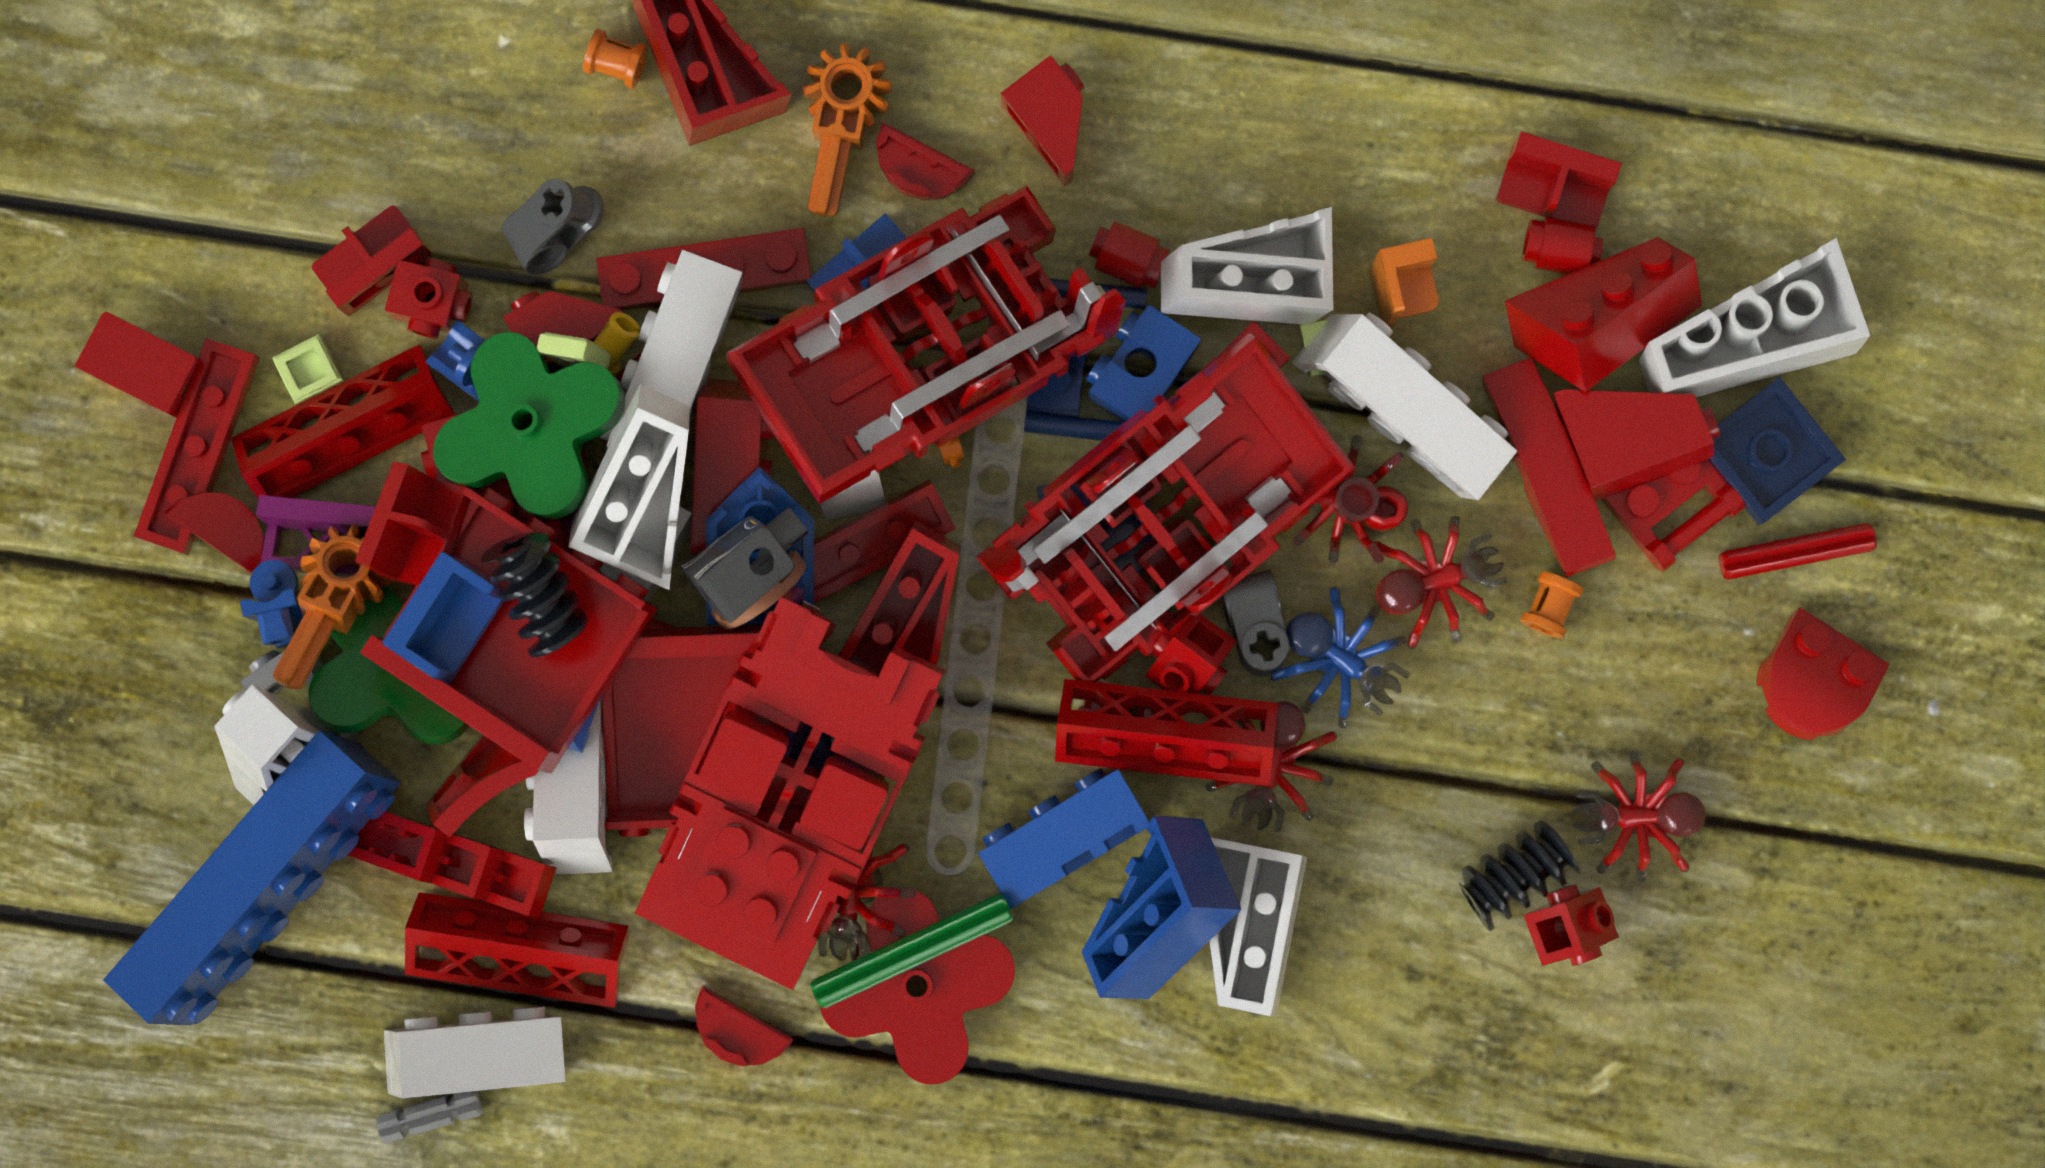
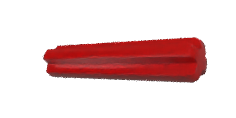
M1863 523L1727 550L1719 554V566L1724 579L1730 580L1870 552L1876 549L1877 539L1872 524Z

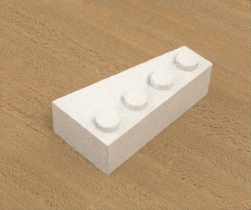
M1837 238L1820 246L1817 251L1803 259H1797L1784 266L1776 274L1758 284L1750 285L1739 291L1731 299L1715 308L1707 309L1650 341L1639 359L1649 393L1695 394V397H1700L1856 354L1870 337V333Z
M682 250L676 265L670 262L666 264L657 292L664 294L658 313L648 311L638 338L639 341L646 343L639 362L632 359L629 360L620 383L623 390L627 392L623 414L618 423L609 432L600 436L601 439L608 441L606 452L640 384L690 406V425L693 410H691L694 400L697 401L698 395L707 382L712 365L710 358L712 353H717L742 286L743 272Z
M1367 313L1366 316L1363 314H1330L1326 319L1328 320L1306 349L1302 348L1291 363L1305 374L1309 370L1328 371L1329 373H1324V376L1331 382L1326 391L1341 403L1346 402L1360 411L1363 408L1367 409L1371 413L1367 417L1369 425L1381 435L1397 444H1401L1403 440H1406L1411 444L1406 450V454L1460 498L1479 500L1517 453V450L1505 440L1509 435L1506 429L1487 415H1483L1481 418L1467 407L1470 398L1461 389L1448 381H1445L1442 385L1428 372L1432 367L1429 361L1410 347H1406L1405 350L1400 348L1389 338L1393 334L1392 329L1374 314Z

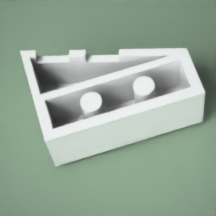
M252 684L247 690L237 692L228 700L222 711L224 716L214 726L235 788L253 805L256 804L319 730L334 734L321 725L308 709Z

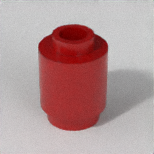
M1546 216L1543 218V221L1531 219L1524 239L1522 261L1534 263L1535 269L1570 274L1600 261L1603 238L1595 237V226Z
M1114 221L1110 230L1104 227L1099 228L1089 256L1097 259L1094 269L1138 288H1141L1143 284L1155 288L1161 276V261L1169 256L1171 249L1159 245L1160 239Z

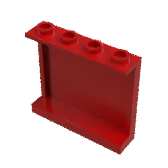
M466 487L463 495L471 499L468 504L450 554L460 557L490 577V573L501 563L499 560L482 563L481 557L489 548L507 538L530 532L547 534L551 542L548 551L558 555L560 559L558 570L567 573L570 584L567 589L575 591L578 596L579 603L576 608L584 610L587 614L588 623L576 638L557 651L533 658L528 655L527 649L538 640L537 636L521 639L518 635V630L529 622L528 617L519 620H511L509 617V611L520 602L519 599L504 601L452 683L440 681L430 677L381 644L417 590L418 586H415L383 638L371 635L360 653L535 770L552 773L658 608L644 600L649 590L633 579L621 573L615 581L600 571L604 562L575 549L570 552L555 541L560 532L545 522L532 516L529 522L526 523L513 515L511 512L516 504L490 487H488L484 495ZM508 579L497 583L506 587L510 584V581Z
M763 624L740 625L728 630H724L720 626L644 629L602 697L608 817L604 822L605 830H619V835L623 837H641L651 834V828H669L672 822H677L678 817L669 813L671 807L681 794L679 790L730 679L740 666L738 662L742 654L746 650L755 653L760 643L756 639ZM731 702L725 715L729 711H734L737 704ZM778 775L774 776L763 799L761 811L772 815L787 783V779ZM797 785L782 821L792 826L795 825L797 820L800 821L803 808L811 790Z

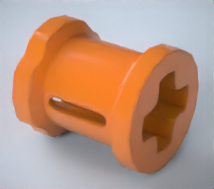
M597 28L591 36L585 53L583 72L593 75L597 71L623 80L626 87L634 90L645 67L648 55L647 45L638 43L636 46L623 43L607 37L606 31Z
M1542 571L1537 579L1540 587L1530 611L1523 612L1520 622L1542 634L1564 639L1567 630L1563 625L1574 599L1580 598L1584 589L1577 583L1564 577Z

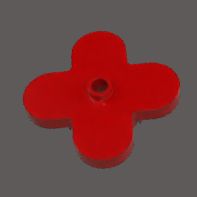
M905 887L898 888L900 890L898 898L877 897L872 903L870 910L877 916L892 921L895 928L892 932L871 926L866 921L871 952L938 922V913L932 901L920 891ZM984 934L830 1007H820V1011L828 1026L846 1037L859 1038L881 1032H889L892 1036L897 1060L902 1070L917 1082L930 1085L941 1084L949 1081L961 1071L968 1056L969 1042L963 1014L966 1011L995 1004L1008 993L1015 976L1014 960L1005 944L993 936ZM918 975L926 980L928 987L925 994L913 996L908 992L907 981L910 977Z

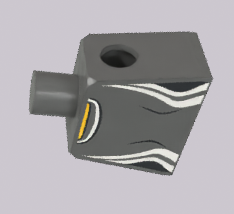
M789 507L767 525H764L752 516H748L683 563L680 568L711 608L731 624L795 568L794 562L785 551L809 532ZM759 548L758 557L749 563L751 553Z

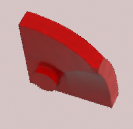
M482 735L425 804L431 822L444 834L451 837L462 823L482 805L507 788L535 776L539 771Z

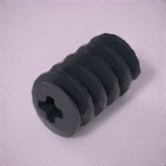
M530 532L507 538L493 545L481 557L482 563L500 561L501 565L490 573V579L492 582L509 579L510 584L499 593L501 601L519 599L520 602L509 611V617L511 620L528 617L529 622L518 630V635L521 639L537 636L538 640L527 649L528 655L533 658L545 656L562 648L576 638L588 623L586 612L576 608L579 603L576 592L567 589L570 584L567 573L558 570L560 566L558 555L548 551L551 546L548 535L542 532Z
M1539 820L1534 824L1536 840L1523 831L1516 835L1518 851L1507 843L1500 844L1498 846L1500 863L1488 854L1481 856L1479 860L1482 874L1469 865L1461 870L1464 885L1461 883L1459 885L1462 893L1476 916L1489 931L1495 929L1491 915L1493 911L1496 910L1507 920L1513 918L1509 903L1512 899L1527 909L1531 906L1527 891L1530 888H1533L1545 898L1549 894L1546 878L1550 876L1561 886L1566 885L1564 867L1567 865L1580 874L1578 865L1568 847L1555 829L1545 821Z

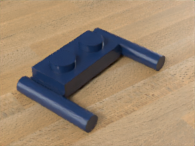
M1049 278L1058 289L1062 298H1065L1070 280ZM1094 283L1095 285H1100L1105 293L1114 288L1117 289L1126 300V308L1145 310L1147 306L1148 289ZM1088 352L1079 358L1076 354L1071 356V360L1068 361L1069 368L1067 374L1060 378L1052 374L1049 376L1046 386L1027 396L1024 432L1103 441L1125 423L1079 417Z

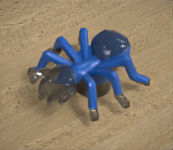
M1331 587L1329 592L1331 607L1335 617V630H1333L1330 622L1321 614L1306 612L1296 615L1289 621L1286 627L1289 647L1299 656L1309 657L1310 661L1272 671L1269 676L1270 680L1277 681L1312 670H1317L1319 673L1324 674L1319 684L1300 707L1301 712L1307 714L1326 692L1336 675L1341 673V703L1338 711V726L1346 728L1351 707V679L1359 681L1360 690L1363 693V704L1377 716H1381L1383 711L1371 701V695L1379 703L1390 705L1394 701L1386 694L1384 689H1390L1397 694L1401 693L1400 682L1396 677L1387 672L1392 670L1407 679L1410 676L1408 671L1393 662L1384 666L1373 665L1368 667L1364 659L1403 646L1407 640L1405 636L1401 635L1356 652V647L1373 626L1381 612V608L1377 605L1372 606L1359 628L1350 638L1345 633V611L1341 603L1340 590L1338 587Z

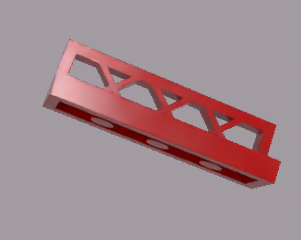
M419 344L232 437L231 441L240 473L257 499H259V495L292 498L422 433L421 425L454 416L455 414L449 400L436 381L431 366L426 363L428 358L421 345ZM415 367L418 368V373L400 382H395L399 375ZM363 393H368L362 401L352 406H347L353 398ZM315 417H320L316 424L301 430L305 422ZM268 440H273L268 448L251 456L250 449Z
M1064 679L1057 719L1055 762L1269 786L1278 703ZM1073 699L1096 701L1102 708L1094 712L1072 710ZM1135 706L1149 707L1156 714L1148 718L1133 717L1127 710ZM1188 712L1203 713L1209 720L1202 724L1187 723L1181 716ZM1242 718L1265 720V730L1263 732L1241 729L1235 722Z
M418 892L405 926V975L615 1008L619 995L620 965L628 942L629 925L542 912L540 919L492 903ZM420 946L438 948L448 958L443 961L419 958ZM477 955L493 958L500 966L496 969L481 968L471 958ZM531 963L544 965L553 975L547 978L533 976L525 966ZM583 972L606 975V987L585 984L577 975Z

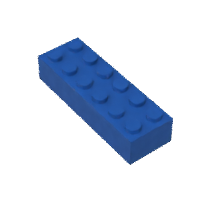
M319 730L107 974L103 981L148 1024L192 1026L193 1023L198 1024L202 1022L216 1008L218 1004L216 997L229 982L234 983L251 968L254 962L251 956L262 943L273 940L285 929L289 922L287 915L299 901L309 899L318 891L324 882L322 874L335 859L337 861L343 859L355 848L359 841L357 834L370 819H377L388 810L395 799L392 793L402 782L357 741Z

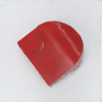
M1799 607L1789 617L1770 655L1761 662L1756 684L1757 686H1762L1764 696L1769 705L1766 709L1767 715L1779 728L1797 738L1813 740L1818 736L1837 735L1859 718L1870 705L1890 664Z

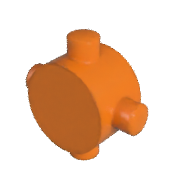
M957 436L939 447L944 464L950 463L953 469L959 468L962 465L960 460L965 458Z

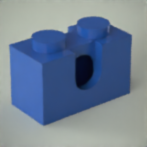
M1150 304L1147 305L1141 316L1132 311L1115 336L1123 342L1112 359L1103 354L1087 376L1086 381L1093 385L1089 390L1088 399L1123 422H1126L1141 409L1148 413L1156 406L1152 401L1159 394L1164 397L1167 395L1199 348L1201 338ZM1142 353L1153 362L1155 370L1147 377H1135L1126 371V359L1132 354Z

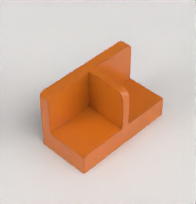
M1433 238L1380 249L1369 267L1380 319L1389 327H1394L1398 319L1432 312L1438 306L1439 298L1431 269L1437 260Z

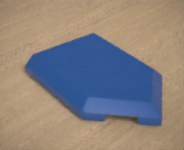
M758 466L706 518V546L748 516H752L764 525H767L789 507L809 533L785 552L788 553L791 550H796L806 562L805 572L794 586L804 590V597L800 603L801 606L803 601L814 605V519L773 478ZM759 548L751 553L749 563L758 557ZM706 601V624L718 625L711 616L712 608ZM778 601L744 624H763L769 611L775 610Z

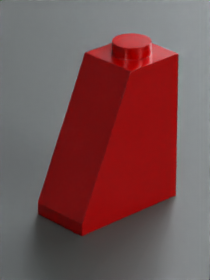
M1563 389L1553 393L1556 410L1595 501L1714 457V439L1721 437L1710 407L1701 410L1695 394L1595 390L1584 392L1583 390Z

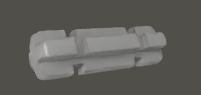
M478 1091L453 1093V1098H450L448 1095L408 1106L404 1108L402 1113L398 1109L379 1115L376 1118L378 1133L382 1142H393L407 1137L409 1132L413 1136L456 1123L457 1118L460 1121L478 1117L483 1113V1104Z

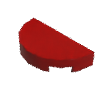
M882 122L876 140L879 166L888 182L902 194L923 201L944 199L960 191L975 174L974 169Z
M198 492L179 498L164 512L165 515L248 573L252 574L253 570L259 565L263 552L264 535L257 517L242 501L221 492Z
M701 986L695 1004L697 1028L705 1046L721 1060L738 1066L761 1065L782 1055L795 1040L792 1036L706 986Z

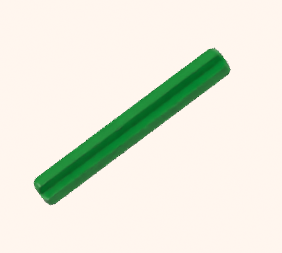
M996 894L812 980L810 983L812 993L821 1008L830 1007L1010 923L1013 920L1012 911L1006 898L1002 894Z

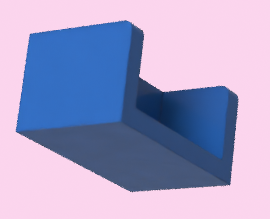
M441 551L381 644L430 677L452 683L504 603V601H501L499 593L505 587L497 582H492L490 577L460 557Z

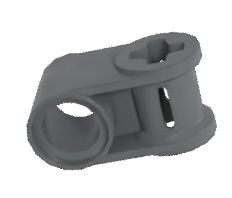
M550 179L544 182L537 192L518 210L506 218L501 229L526 273L529 275L545 274L559 266L567 254L591 231L597 228L604 214V202L596 189L588 186L573 188L566 181Z
M1266 570L1245 576L1220 597L1229 628L1232 629L1234 639L1237 640L1236 648L1239 660L1245 670L1258 677H1268L1272 675V671L1279 670L1283 666L1289 651V640L1282 619V609L1277 587L1271 570ZM1264 638L1267 646L1276 645L1277 649L1273 650L1270 661H1264L1261 654H1251V651L1255 649L1257 639Z

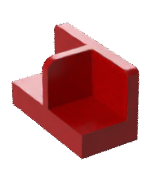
M1521 131L1513 142L1496 200L1498 203L1542 217L1546 216L1593 225L1596 229L1608 191L1615 185L1622 163Z
M392 205L356 232L349 226L341 230L346 239L316 260L311 267L327 290L325 292L336 307L349 317L391 286L398 260L421 264L433 254L400 210Z
M104 312L100 316L74 367L176 418L183 401L181 394L198 364V358L109 312Z
M393 461L355 562L389 580L419 587L441 551L449 554L451 552L470 499L463 495L466 487L435 480L409 464Z

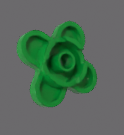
M513 332L496 334L479 346L471 363V378L479 398V404L476 408L453 417L440 429L433 447L435 464L439 471L450 481L470 489L482 488L507 477L514 498L520 506L533 516L545 520L563 518L579 507L587 492L588 476L580 455L584 443L609 432L618 423L625 407L624 390L618 379L610 371L596 363L581 362L551 374L545 357L538 352L537 346L527 337Z
M388 586L380 587L384 596L381 604L365 599L366 611L363 615H357L347 635L333 629L331 636L343 652L323 665L314 674L308 691L312 712L321 725L338 733L361 731L386 715L396 717L413 738L423 743L444 744L451 742L461 736L469 725L360 653L371 635L383 638L403 607L401 601Z

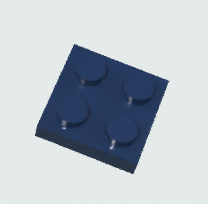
M1781 377L1775 379L1717 424L1721 437L1714 439V457L1708 459L1724 480L1740 494L1746 505L1745 510L1758 526L1764 524L1846 460Z

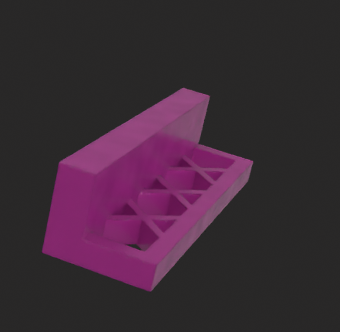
M259 495L256 516L267 524L261 563L267 560H279L289 564L295 572L306 573L301 569L300 560L302 556L313 555L310 546L295 558L278 557L282 529L302 531L310 542L312 538H316L312 532L326 533L319 539L328 542V529L330 526L336 528L339 536L347 535L349 528L354 524L356 527H359L362 539L365 536L376 506ZM345 564L338 567L334 575L350 577L358 572L359 567L353 564Z

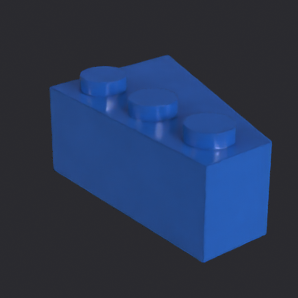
M1102 768L1097 769L1074 783L1079 793L1062 803L1054 795L1030 809L1028 812L1033 820L1014 831L1010 822L982 838L987 848L978 854L1000 892L1006 898L1010 909L1148 827L1150 823L1118 769L1107 776Z
M1153 816L1147 827L1148 832L1152 836L1141 857H1132L1125 869V872L1130 877L1119 898L1109 899L1082 950L1083 957L1100 998L1150 999L1242 910L1203 819Z

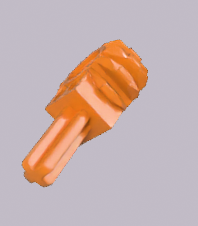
M847 43L840 45L841 58L834 60L831 52L827 49L821 51L820 56L825 68L809 65L806 69L807 75L816 82L803 86L804 97L817 99L810 105L809 112L812 117H815L812 127L814 138L821 141L807 208L808 211L824 217H834L838 213L851 147L862 149L866 127L870 129L875 126L874 118L869 110L872 109L879 113H886L889 108L888 102L879 95L892 92L890 80L878 79L886 71L885 63L880 60L868 65L871 53L870 49L862 47L859 50L855 59L851 58L850 47ZM846 78L855 79L862 85L860 93L855 98L849 100L840 99L833 93L836 84Z
M354 524L349 528L346 536H339L338 530L330 526L328 529L329 541L324 542L320 539L312 538L309 545L313 555L302 556L300 560L302 571L307 573L301 579L303 587L297 597L303 618L273 672V679L288 689L300 690L303 687L333 629L347 635L357 615H363L366 611L364 600L369 599L372 602L381 604L384 596L380 587L392 584V580L355 562L364 538L361 539L359 527H356ZM345 564H353L359 567L358 572L348 578L334 575L335 570Z

